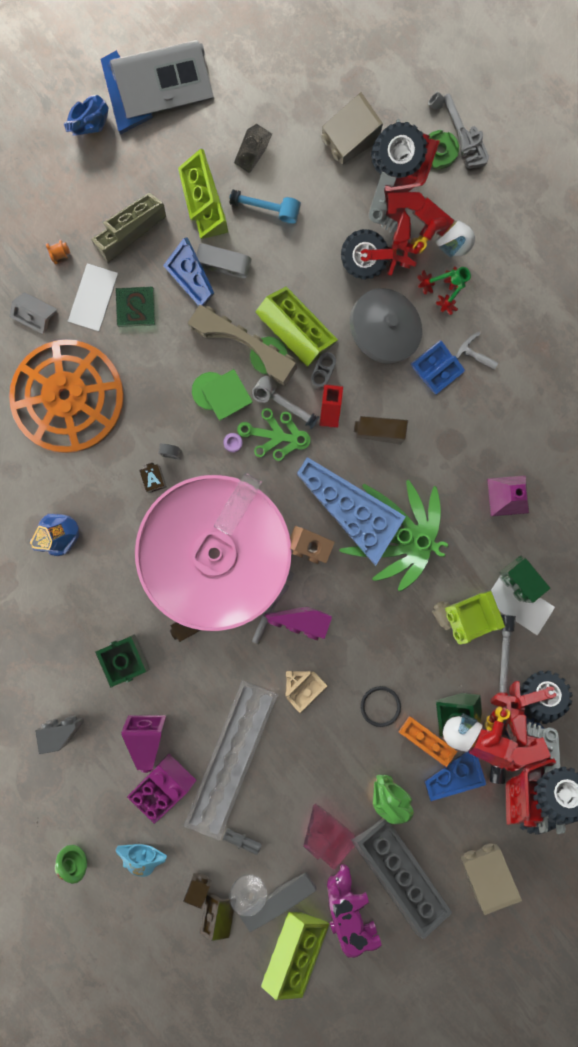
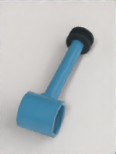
M232 189L229 196L230 205L238 206L239 203L277 211L279 212L278 218L290 224L297 222L301 207L300 201L290 197L283 198L282 203L277 204L243 196L241 191H235L234 189Z

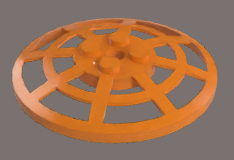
M58 340L36 348L19 364L10 385L9 399L13 418L27 438L47 450L72 453L89 449L109 435L120 418L124 393L120 375L114 364L104 353L84 342ZM60 345L79 346L86 348L90 353L84 360L75 356L61 355ZM52 347V358L43 361L34 370L26 365L37 353ZM97 356L110 369L114 382L103 383L99 373L91 365ZM62 361H72L80 365L74 373L63 371ZM54 363L56 373L48 378L39 374L46 366ZM86 369L94 376L97 384L86 386L80 378ZM22 371L30 377L25 387V399L15 402V385ZM36 380L43 385L41 395L31 397V387L33 381ZM116 389V406L109 420L100 413L104 405L105 391ZM63 390H68L70 393L69 397L62 400L60 393ZM88 393H99L95 410L87 405ZM43 403L44 407L48 410L43 420L37 416L32 405ZM27 407L30 416L39 425L35 435L31 434L22 424L17 413L18 409ZM81 411L90 416L82 424L74 425L73 417ZM57 416L65 418L67 428H56L49 424L53 417ZM95 420L105 426L94 438L79 444L77 432L88 428ZM46 430L55 434H69L71 446H56L45 443L41 439Z

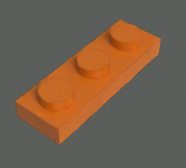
M411 716L407 718L398 731L445 767L448 766L458 752Z

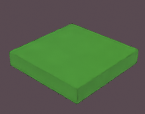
M234 369L201 387L219 421L253 403Z

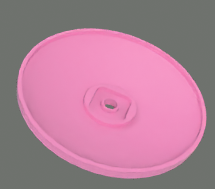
M204 475L174 485L159 496L151 505L138 530L135 545V563L144 591L163 614L177 623L193 629L222 631L242 626L254 620L276 600L289 574L291 541L286 523L280 511L262 491L237 478L222 475ZM213 548L220 551L217 559H212L209 556V551Z

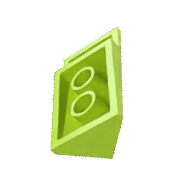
M199 149L178 167L190 220L196 221L199 236L204 239L229 232L204 149Z

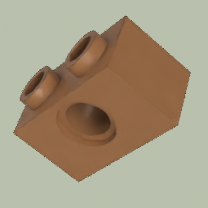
M297 526L294 527L290 536V549L293 550L291 554L301 558L303 555L308 556V561L316 564L319 561L327 563L335 543L334 541ZM311 543L312 546L310 550H308V546Z

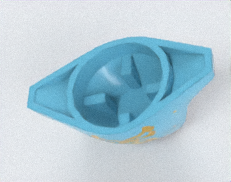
M144 844L120 845L116 848V853L123 860V867L139 877L149 876L155 867L164 863L167 855Z

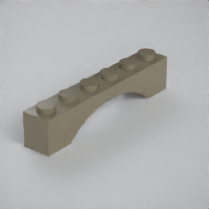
M202 305L198 306L187 323L193 331L206 339L228 338L246 345L262 360L269 377L284 387L287 385L297 369L293 357L288 354L282 355L279 353V349L271 344L267 346L259 336L255 334L253 336L249 335L244 327L240 325L236 327L231 324L232 321L224 315L222 317L218 316L213 308Z

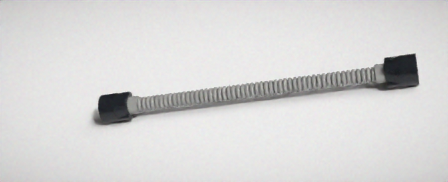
M501 615L505 627L500 629L504 638L502 641L503 653L501 656V685L499 693L507 692L509 640L514 631L516 616ZM503 727V731H502L501 737H504V732H505V728H504V727ZM494 765L491 766L490 782L505 784L506 769H501Z

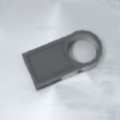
M161 443L158 454L165 458L180 460L179 454L182 450L178 446Z

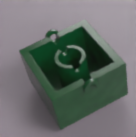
M522 555L499 572L502 576L500 578L507 587L510 585L514 590V597L519 602L534 603L551 589L526 558H522Z
M135 634L118 642L117 640L109 643V646L95 652L110 688L123 682L128 683L134 677L150 670Z

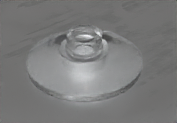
M243 875L232 885L230 902L238 914L242 916L256 915L266 903L267 889L259 877ZM253 893V898L250 900L249 894Z

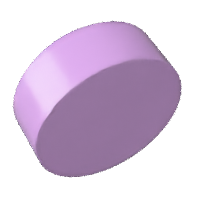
M230 433L224 438V447L231 453L238 452L243 446L242 438L236 433Z

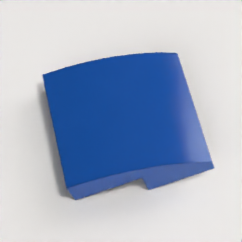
M439 340L410 364L434 394H438L465 372L456 356H452L442 340Z

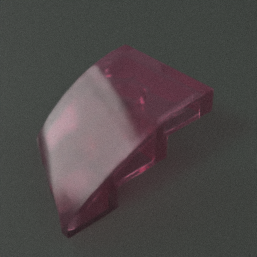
M315 803L312 807L303 847L317 860L321 858L335 870L354 848L351 839L355 838L356 835Z

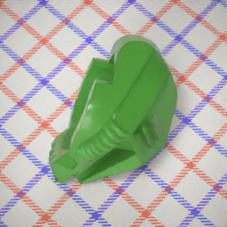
M377 775L373 794V806L376 813L391 824H402L411 821L414 811L410 805L412 802L410 795L399 785L393 783L391 776Z

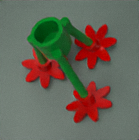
M454 266L453 270H446L445 274L432 278L431 273L427 275L425 270H423L422 276H417L421 282L418 287L423 288L425 295L427 292L433 293L431 286H434L435 282L444 279V283H450L449 290L456 287L451 297L448 294L445 298L438 295L440 301L436 302V305L442 306L441 312L447 311L449 315H452V311H458V308L454 306L456 304L454 298L466 287L465 283L470 280L471 273L466 267L457 269Z

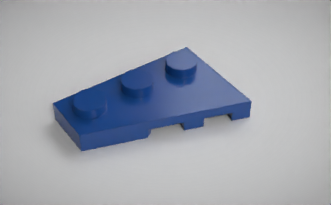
M469 751L424 781L430 801L487 785L479 758L470 754Z

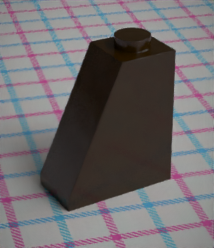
M360 416L359 421H355L353 432L357 433L356 438L401 445L406 439L408 420Z

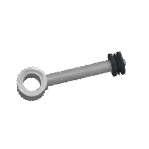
M261 377L253 388L252 395L258 402L265 403L271 398L305 420V426L309 425L310 429L318 424L319 416H314L315 413L309 415L276 393L277 385L271 377Z

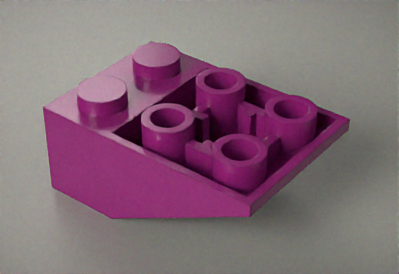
M310 607L264 614L271 625L279 628L285 625L289 631L300 634L302 631L304 635L317 641L319 637L325 639L332 620V616Z
M168 754L127 798L155 824L190 790L197 780Z

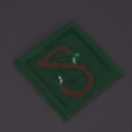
M154 287L116 288L118 327L156 325Z

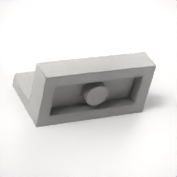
M22 293L12 301L10 317L44 334L47 331L49 318L56 313L57 309L27 293Z

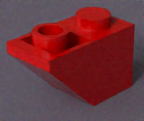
M324 384L319 426L338 428L343 386Z

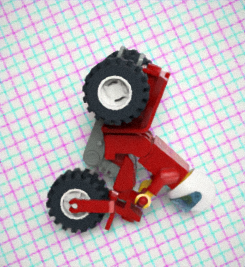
M397 119L395 124H390L380 133L373 145L371 152L372 164L381 176L369 210V218L374 223L381 224L382 228L384 225H387L385 230L390 227L389 232H394L391 247L387 246V242L379 233L370 229L354 231L346 238L341 249V260L347 272L355 278L366 280L367 278L372 279L374 276H378L386 268L389 259H391L387 274L392 276L396 261L400 262L399 266L408 269L411 266L416 267L417 263L407 256L408 252L413 254L423 253L427 246V241H431L435 233L439 235L435 241L438 245L437 248L450 258L452 256L466 255L474 246L475 235L470 226L460 220L455 221L420 192H409L414 187L425 184L440 140L429 139V135L419 131L416 125H411L409 122L401 123ZM405 208L412 210V214L425 224L419 233L420 236L413 238L411 243L408 242L411 238V218L405 211ZM397 249L403 250L402 255L396 254Z
M548 670L545 673L539 671L532 674L521 686L519 681H514L509 686V696L507 693H497L491 698V704L498 707L487 717L485 722L486 730H482L483 725L477 722V719L463 713L460 716L449 719L443 729L444 740L450 747L465 752L469 751L470 754L501 769L505 768L511 772L523 769L521 774L506 782L507 825L521 824L520 829H527V833H535V835L544 834L556 829L557 834H564L566 825L578 821V772L575 773L574 768L566 769V767H560L558 732L554 728L541 729L540 725L536 727V724L531 726L530 722L526 724V715H524V713H527L529 720L534 718L535 723L542 721V724L555 722L569 711V706L572 705L573 701L570 700L573 696L572 692H569L570 685H566L564 683L566 680L564 678L560 679L559 674L555 672L552 675L551 671ZM505 719H506V724H505V726H506L508 735H509V737H510V740L507 739V738L501 737L502 731H503V727H504L503 721H504Z

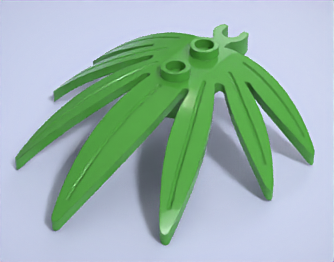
M410 480L406 481L410 505L418 521V525H415L390 499L370 486L363 484L362 487L369 495L406 516L401 524L405 528L399 527L391 540V543L399 545H388L381 558L407 554V557L394 562L372 578L373 581L384 580L401 573L411 566L399 584L398 591L401 592L412 585L422 574L429 561L431 551L436 552L439 557L446 556L439 549L443 546L448 548L449 545L446 542H435L441 522V504L437 487L434 486L431 492L428 508L429 521H427L426 512L419 494ZM359 546L341 548L339 550L341 553L367 557Z

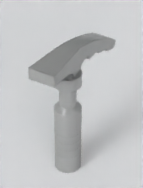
M480 332L469 337L456 354L457 359L462 353H465L467 356L471 355L475 360L492 369H495L498 362L480 353H475L471 348H468V345H470L475 337L480 335Z

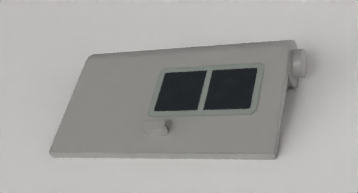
M196 40L110 60L111 71L114 80L117 82L127 119L213 98L203 58L205 55L203 44H199V41Z

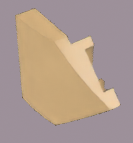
M286 671L285 696H287V700L295 709L302 713L328 685L315 672Z

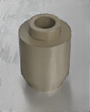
M442 600L433 605L434 610H432V613L439 625L444 627L445 630H449L452 627L446 617L445 608L450 606L449 602L444 603Z

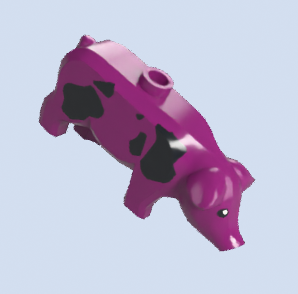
M341 864L339 872L335 876L330 875L327 882L328 906L333 920L329 923L332 933L337 934L344 954L348 958H355L366 951L379 949L382 944L379 935L374 936L377 934L374 921L363 924L359 912L365 905L369 904L366 892L363 894H353L350 891L352 885L350 869L347 865Z

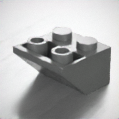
M71 716L61 722H58V719H53L41 724V727L35 730L39 754L56 752L65 747L83 724L84 719H77V716Z

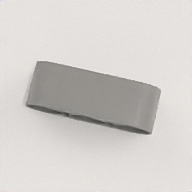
M199 244L196 254L202 268L239 278H247L252 260L247 255L207 244Z

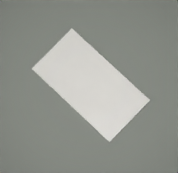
M87 263L68 322L99 331L118 273Z
M500 575L491 589L499 611L505 615L516 616L517 623L538 635L555 607L542 598L537 599L534 603L519 602L513 595L514 590L510 585L507 587L500 578L502 576Z

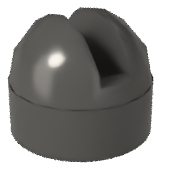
M437 91L431 96L428 105L435 110L441 109L445 103V98Z

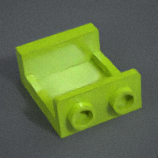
M492 591L479 593L445 608L446 617L451 624L453 636L458 645L470 643L471 640L505 627Z

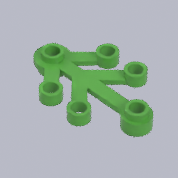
M269 408L263 409L261 415L264 420H267L273 431L252 427L248 422L240 423L237 428L238 434L242 438L254 435L271 439L264 445H259L254 449L255 455L259 458L264 457L266 452L282 441L291 442L283 449H276L273 452V458L276 461L283 460L284 456L294 449H306L311 441L307 432L298 430L291 420L292 417L289 412H283L280 415L281 422L287 425L292 434L284 433L273 417L272 410ZM266 411L271 413V416L268 418L264 417V412ZM288 415L290 418L288 421H284L282 417ZM247 426L249 428L248 432L243 433L241 431L242 427ZM299 437H303L305 441L303 443H299L297 439ZM262 448L264 450L263 454L258 455L256 453L257 449ZM277 452L282 453V457L279 459L275 457Z

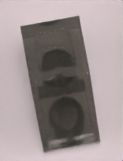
M258 124L248 128L234 163L250 173L265 152L272 133Z

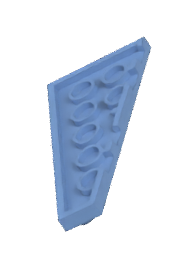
M307 457L297 472L298 477L376 566L406 516Z

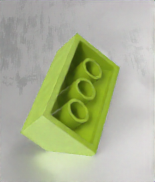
M287 286L266 296L255 311L260 319L273 330L274 334L307 367L317 361L323 353L338 341Z
M288 912L261 985L275 1000L303 998L330 923L303 912Z

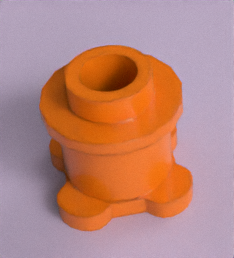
M59 240V243L51 246L49 243L46 244L54 264H58L57 260L69 258L70 249L66 242L63 243L62 240Z

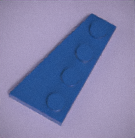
M116 50L100 60L118 131L121 135L153 117L149 113L127 119L116 80H114L110 66V60L121 58Z

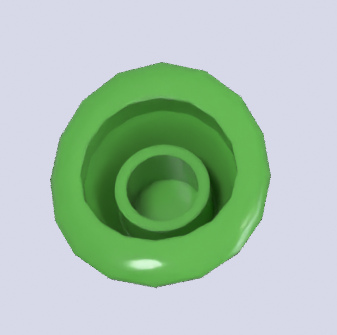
M67 845L57 855L55 872L65 882L70 884L80 882L87 869L85 852L79 846Z

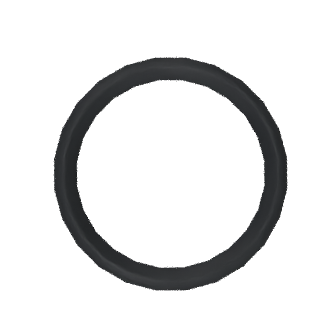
M378 686L370 689L365 693L361 701V713L364 719L376 727H386L393 724L401 712V702L398 695L387 687ZM375 691H387L394 696L397 702L395 716L386 723L372 721L365 712V701Z

